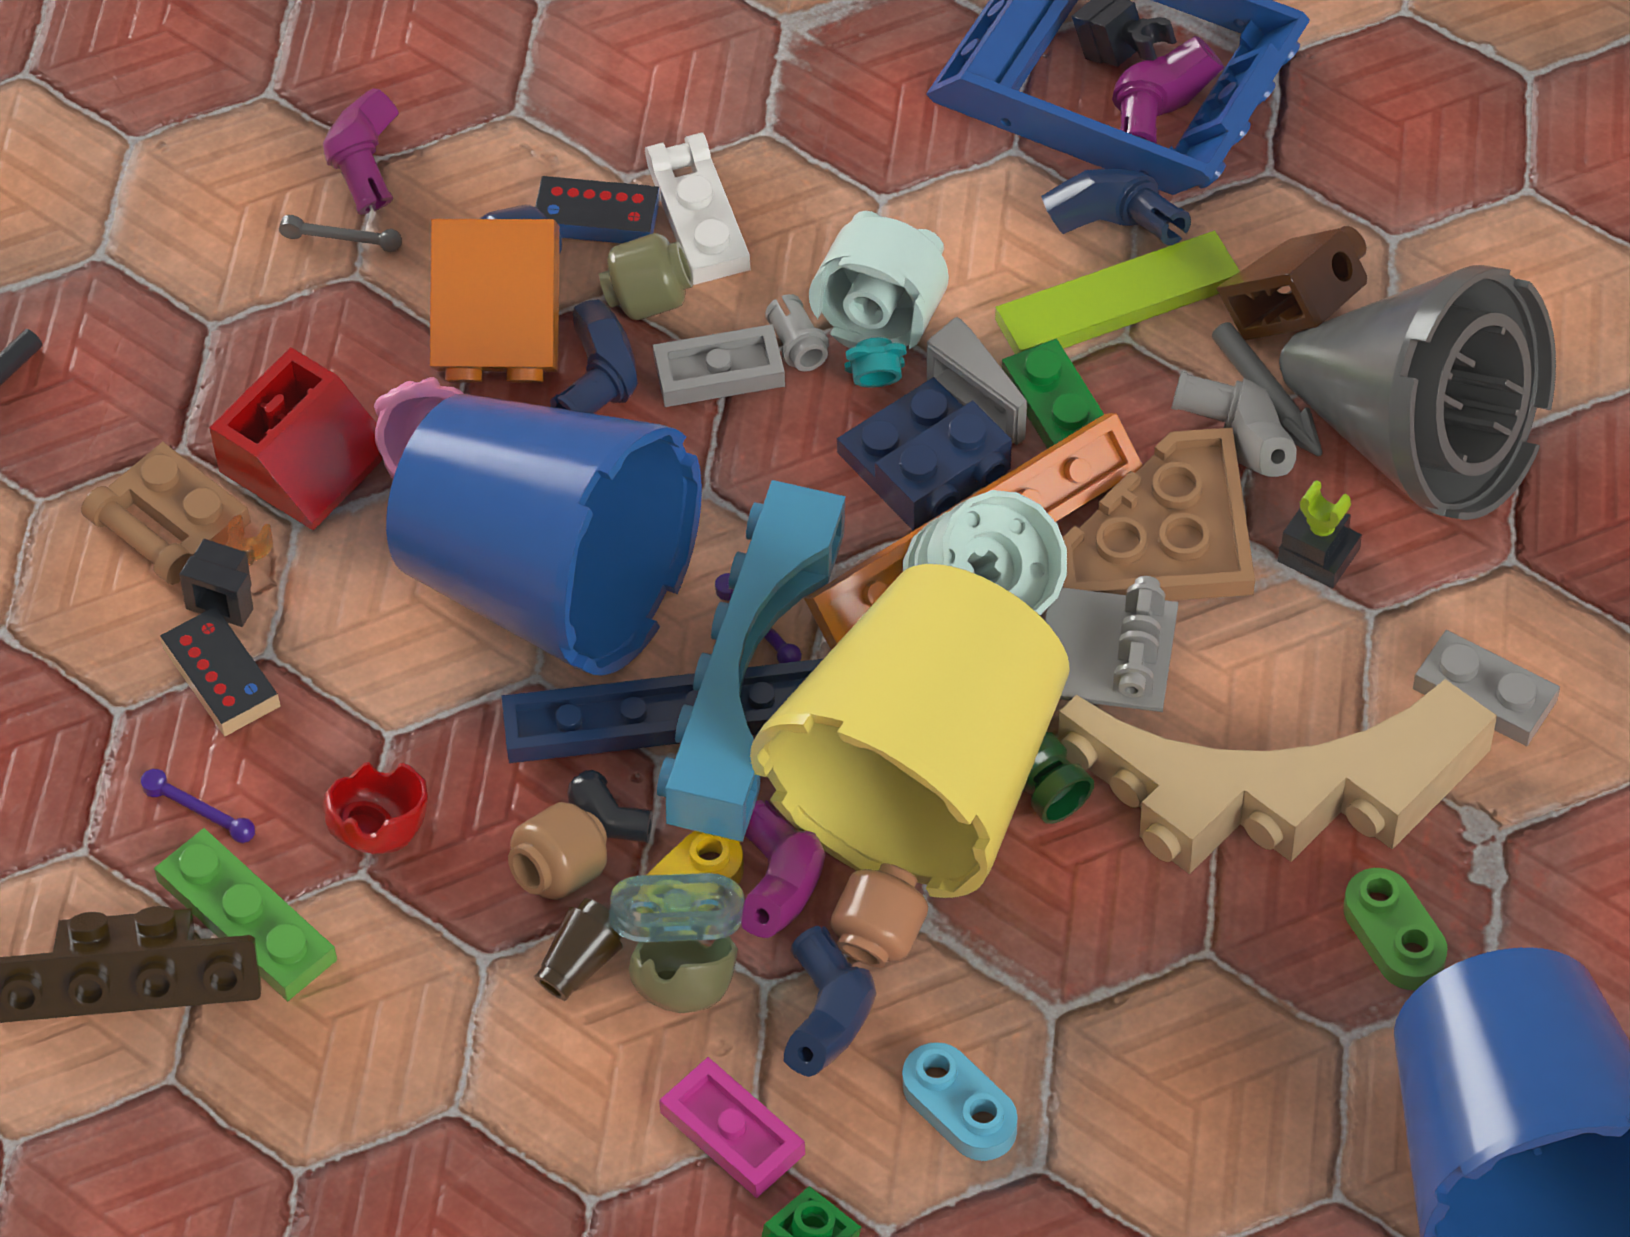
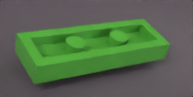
M205 828L200 830L154 868L157 881L187 909L192 908V914L218 938L251 935L255 938L260 977L287 1002L337 961L335 947Z

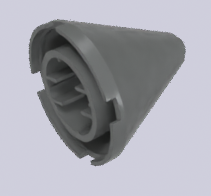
M1472 265L1327 320L1316 328L1301 330L1292 336L1281 351L1279 365L1287 387L1419 507L1436 515L1462 520L1476 519L1487 515L1502 505L1521 484L1539 451V445L1527 442L1536 409H1552L1556 381V348L1549 313L1535 286L1530 281L1515 279L1510 275L1511 270Z

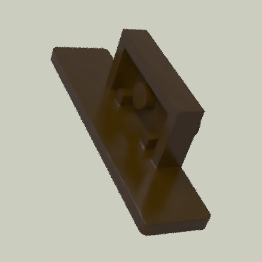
M152 906L142 909L135 914L106 916L100 912H85L75 915L71 919L59 920L53 952L0 957V1023L257 1000L261 997L262 986L255 938L251 935L194 940L195 930L192 908L173 910L166 906Z

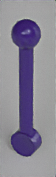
M730 573L720 575L715 581L716 595L721 600L730 601L734 591L729 589ZM771 628L764 638L777 651L778 662L801 661L802 653L799 647L795 644L786 643Z
M150 769L142 775L141 785L147 796L159 797L164 795L229 830L231 837L236 842L246 843L253 839L256 827L250 819L244 817L234 819L169 784L162 770Z

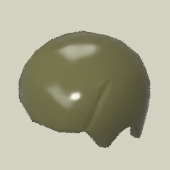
M690 928L684 930L672 941L651 939L638 942L631 956L629 966L631 981L641 996L651 1004L664 1010L676 1013H689L709 1009L719 1002L728 990L735 970L738 948L730 936L723 933L716 937L711 946L703 945L697 940L693 930Z

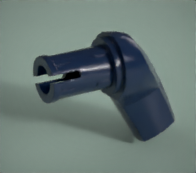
M1085 170L1041 196L1048 214L1062 234L1097 220H1104L1123 226L1139 224L1158 237L1162 243L1170 246L1177 244L1182 238L1169 229L1168 224H1173L1186 234L1191 225V217L1187 211L1178 208L1159 195L1158 183L1153 177L1132 170Z
M599 299L582 302L574 307L573 323L586 352L587 373L559 395L557 394L552 397L550 406L552 408L594 414L608 402L626 403L637 387V371L629 339L615 314L606 303Z
M815 926L806 930L794 940L790 949L794 958L804 967L819 990L812 1013L790 1036L784 1050L783 1061L792 1070L807 1077L818 1074L849 1047L867 1019L877 994L870 971L857 966L852 967L825 926L822 928Z

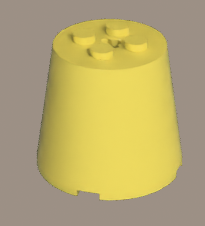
M940 564L912 566L896 578L763 725L751 746L750 758L755 775L769 778L776 789L770 801L799 831L814 832L825 852L856 871L863 869L879 870L881 864L888 863L908 871L916 877L918 883L927 884L926 890L930 897L953 898L970 894L977 890L985 881L1004 839L1068 679L1070 668L1067 653L1060 639L1046 621L1029 605L998 584L972 572Z

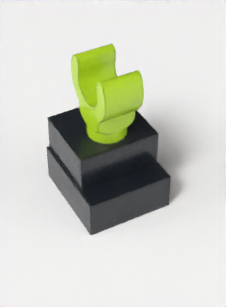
M1316 480L1301 499L1299 510L1283 531L1278 562L1330 588H1334L1360 550L1362 534L1349 528L1351 515L1347 511L1351 506L1350 497L1347 494H1343L1338 503L1333 504L1322 496L1320 491L1322 484Z

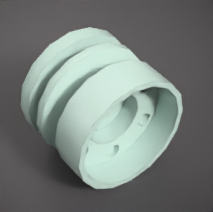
M991 490L965 500L951 511L943 513L924 526L910 542L903 559V571L921 564H940L960 568L982 576L1005 588L1041 615L1058 598L1067 576V548L1057 523L1040 504L1017 492Z

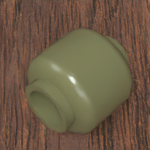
M658 233L611 248L607 260L608 271L599 274L601 288L608 305L611 308L620 305L624 313L633 320H643L679 308L685 301L686 289L693 287L691 270L682 246L678 241L670 244L665 236Z

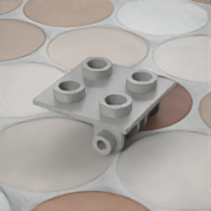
M1151 576L1138 577L1135 580V584L1128 587L1126 595L1061 588L1058 598L1047 608L1045 619L1046 623L1060 639L1069 660V676L1060 699L1071 700L1075 695H1078L1094 704L1163 712L1178 602L1165 600V593L1160 588V582L1156 578Z

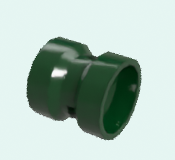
M1046 732L1022 791L1027 792L1031 796V807L1046 824L1063 821L1074 814L1090 797L1095 782L1080 764L1070 763L1066 759L1067 749L1052 732Z

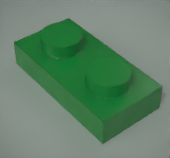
M1057 338L1002 359V370L1027 400L1026 415L1047 449L1104 415Z

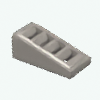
M955 317L927 341V381L935 377L963 406L973 400L1012 439V444L1018 445L1025 439L1027 400L972 330L960 318Z

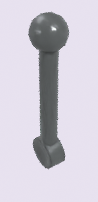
M294 215L284 216L279 226V232L289 239H298L303 234L380 245L387 252H394L402 245V237L394 229L375 233L304 223L301 218Z

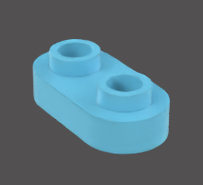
M937 1042L919 1046L908 1055L902 1070L904 1096L908 1103L955 1149L964 1156L979 1161L999 1158L1010 1150L1017 1136L1018 1117L1016 1107L1012 1100L961 1051L951 1045ZM930 1068H943L948 1073L941 1078H932L925 1072ZM978 1112H988L995 1118L988 1123H979L972 1116Z

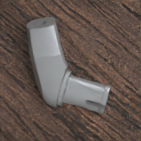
M1181 371L1171 409H1179L1225 422L1224 428H1233L1238 464L1268 477L1287 475L1292 470L1296 461V447L1293 439L1282 427L1266 389L1245 378L1242 382L1236 381L1235 386L1188 375L1187 372Z

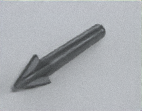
M1230 322L1219 325L1212 333V339L1243 378L1255 382L1266 389L1282 427L1293 439L1294 444L1316 456H1321L1323 452L1310 408L1305 407L1303 411L1299 409Z

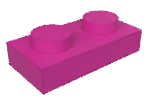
M709 1057L703 1060L659 1100L660 1113L755 1198H758L805 1155V1141Z

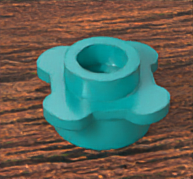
M881 337L862 340L856 344V347L846 351V359L850 361L844 364L845 371L853 374L854 384L861 387L874 388L894 384L902 378L901 368L905 366V359L901 356L907 353L906 346L900 343H892L890 339Z

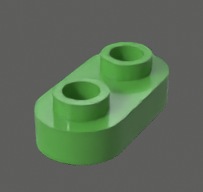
M1384 868L1365 869L1352 877L1345 892L1344 916L1383 976L1399 988L1417 990L1431 977L1444 970L1448 950L1445 937L1406 880L1396 872ZM1381 893L1388 896L1389 899L1377 901L1368 894ZM1417 943L1424 950L1414 953L1406 950L1403 945Z

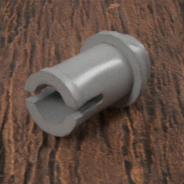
M793 294L783 295L782 299L790 314L786 316L775 299L766 309V319L770 325L773 324L774 330L783 344L782 357L785 362L799 371L814 370L827 359L828 337L823 330L814 327L798 296Z

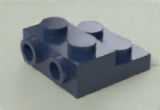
M932 377L837 438V453L913 531L957 505L980 488H985L1003 477L1011 469L1012 439L973 400L963 406L935 377Z

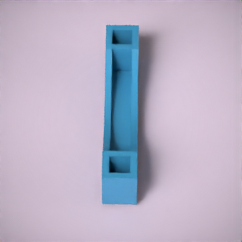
M772 480L764 504L753 503L746 528V539L751 540L747 553L737 552L731 566L729 589L734 591L730 602L720 601L715 611L711 630V639L716 640L712 654L702 653L697 663L693 689L699 691L694 706L684 704L679 715L675 742L681 744L675 759L666 757L660 770L657 795L666 797V824L743 842L760 791V776L755 775L750 758L754 738L747 726L740 700L744 675L758 644L775 622L802 598L828 584L844 537L846 496Z

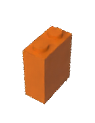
M431 219L430 367L436 371H445V381L476 383L482 382V372H506L507 382L541 383L543 382V372H558L560 226L554 219Z

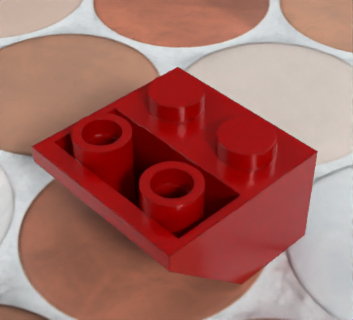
M292 347L270 366L209 427L219 472L313 531L383 460L375 442L377 423L338 375Z

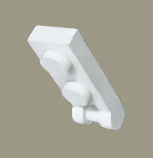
M703 132L686 136L685 143L666 148L664 143L645 147L646 160L655 186H659L660 200L676 242L680 243L685 252L693 278V285L751 270L750 254L711 159L709 146ZM691 166L693 173L679 177L674 176L673 170Z

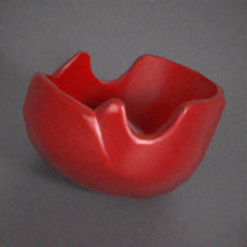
M370 762L362 764L349 777L346 776L335 780L325 793L323 809L325 822L330 834L338 842L364 853L386 854L399 851L409 844L423 823L428 802L426 780L411 765L404 762L400 763L390 773L377 771Z

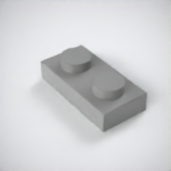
M773 324L653 345L654 362L665 407L785 387V371Z
M1445 630L1415 674L1413 684L1414 690L1426 695L1444 679L1448 680L1497 715L1495 731L1525 746H1528L1556 704L1560 691V686L1448 630Z

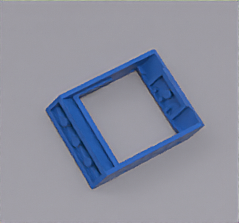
M989 0L926 95L936 104L1101 168L1126 169L1146 174L1155 179L1159 190L1175 195L1195 186H1198L1200 189L1205 188L1217 180L1226 167L1223 161L1231 147L1239 142L1249 131L1251 123L1248 120L1255 108L1265 101L1275 89L1276 84L1273 79L1281 66L1290 61L1300 48L1298 39L1310 19L1303 11L1273 0H1152L1241 34L1239 47L1175 148L1171 146L1168 149L1019 91L1078 0Z

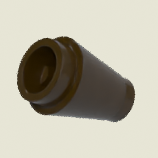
M584 898L578 908L569 907L541 964V968L534 976L535 980L546 991L566 1001L573 991H576L623 948L620 939L626 933L627 927L609 909L592 899Z

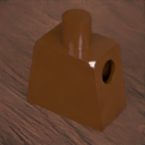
M1350 226L1291 238L1244 268L1216 289L1244 340L1316 328L1367 284V274L1359 260L1366 254V243L1362 235ZM1289 285L1291 288L1285 294L1277 291L1283 286Z

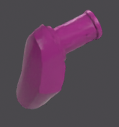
M1194 36L1165 56L1157 57V59L1151 61L1145 60L1129 67L1118 79L1112 96L1115 107L1121 111L1120 130L1157 144V116L1173 112L1187 105L1224 69L1222 62L1215 52L1202 39Z
M374 88L365 92L342 111L329 129L323 142L327 165L341 170L356 204V210L360 215L368 214L371 211L370 205H372L374 211H377L393 201V196L388 191L373 154L376 152V146L379 144L378 136L398 116L399 111L386 94L380 89Z
M757 800L745 837L768 858V867L764 878L748 894L744 901L741 925L750 934L768 939L789 925L803 910L820 879L825 863V852L814 832L796 831L774 809L769 801Z

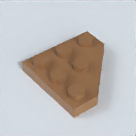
M1233 428L1173 431L1155 446L1154 455L1136 473L1130 471L1099 501L1098 510L1080 528L1074 526L1062 537L1067 548V576L1062 588L1126 595L1128 587L1135 584V580L1138 577L1151 576L1160 582V588L1164 591L1165 600L1167 601L1254 595L1255 575Z

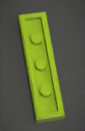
M1214 230L996 306L995 320L1014 354L1056 338L1064 349L1217 295L1219 292L1216 288L1239 273L1240 270Z

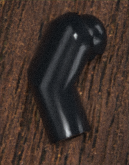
M585 770L572 779L567 790L569 803L595 815L602 823L607 838L649 842L653 821L652 810L619 806L606 785L608 781L600 772Z

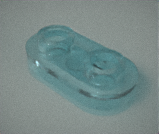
M713 873L633 876L620 881L613 888L610 898L609 921L612 928L619 935L637 942L721 939L730 936L740 927L744 908V893L741 887L732 879Z

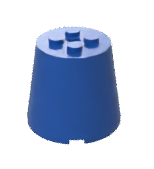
M457 394L440 402L426 415L414 431L400 458L391 485L387 506L386 534L389 551L395 565L406 575L576 669L592 675H608L628 665L642 652L660 628L657 621L652 620L666 592L679 593L692 557L700 520L702 484L699 461L696 455L687 453L683 446L687 436L679 430L665 425L475 395Z
M1509 948L1483 953L1460 961L1437 973L1422 984L1405 1002L1394 1026V1042L1420 1237H1630V1040L1588 969L1576 959L1554 950L1543 948Z

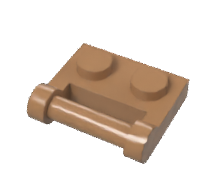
M164 442L156 446L108 487L100 486L92 490L85 498L81 507V513L85 518L97 527L107 526L154 564V572L171 585L181 581L180 572L190 556L194 555L203 539L225 545L251 523L248 508ZM134 503L182 541V543L168 544L126 509Z

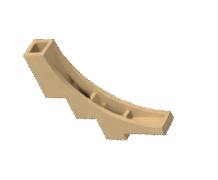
M1444 679L1410 708L1362 732L1312 746L1273 751L1214 749L1163 738L1122 722L1080 696L1075 695L1059 711L1058 740L1067 749V760L1070 763L1080 764L1084 770L1089 769L1108 783L1114 794L1126 805L1141 808L1139 837L1143 839L1150 852L1162 861H1173L1190 874L1240 824L1245 827L1248 835L1259 846L1269 850L1274 849L1291 862L1341 812L1347 816L1351 825L1361 834L1367 837L1375 836L1393 849L1490 751L1497 715Z

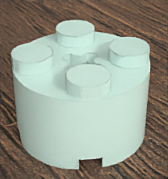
M872 211L858 212L854 215L852 221L841 229L812 280L809 289L811 310L817 320L821 313L833 326L830 335L848 348L856 347V344L862 340L881 337L890 339L892 343L909 345V349H911L920 341L948 286L949 274L947 264L942 256L944 251L942 240L930 230H917L904 222L879 216Z

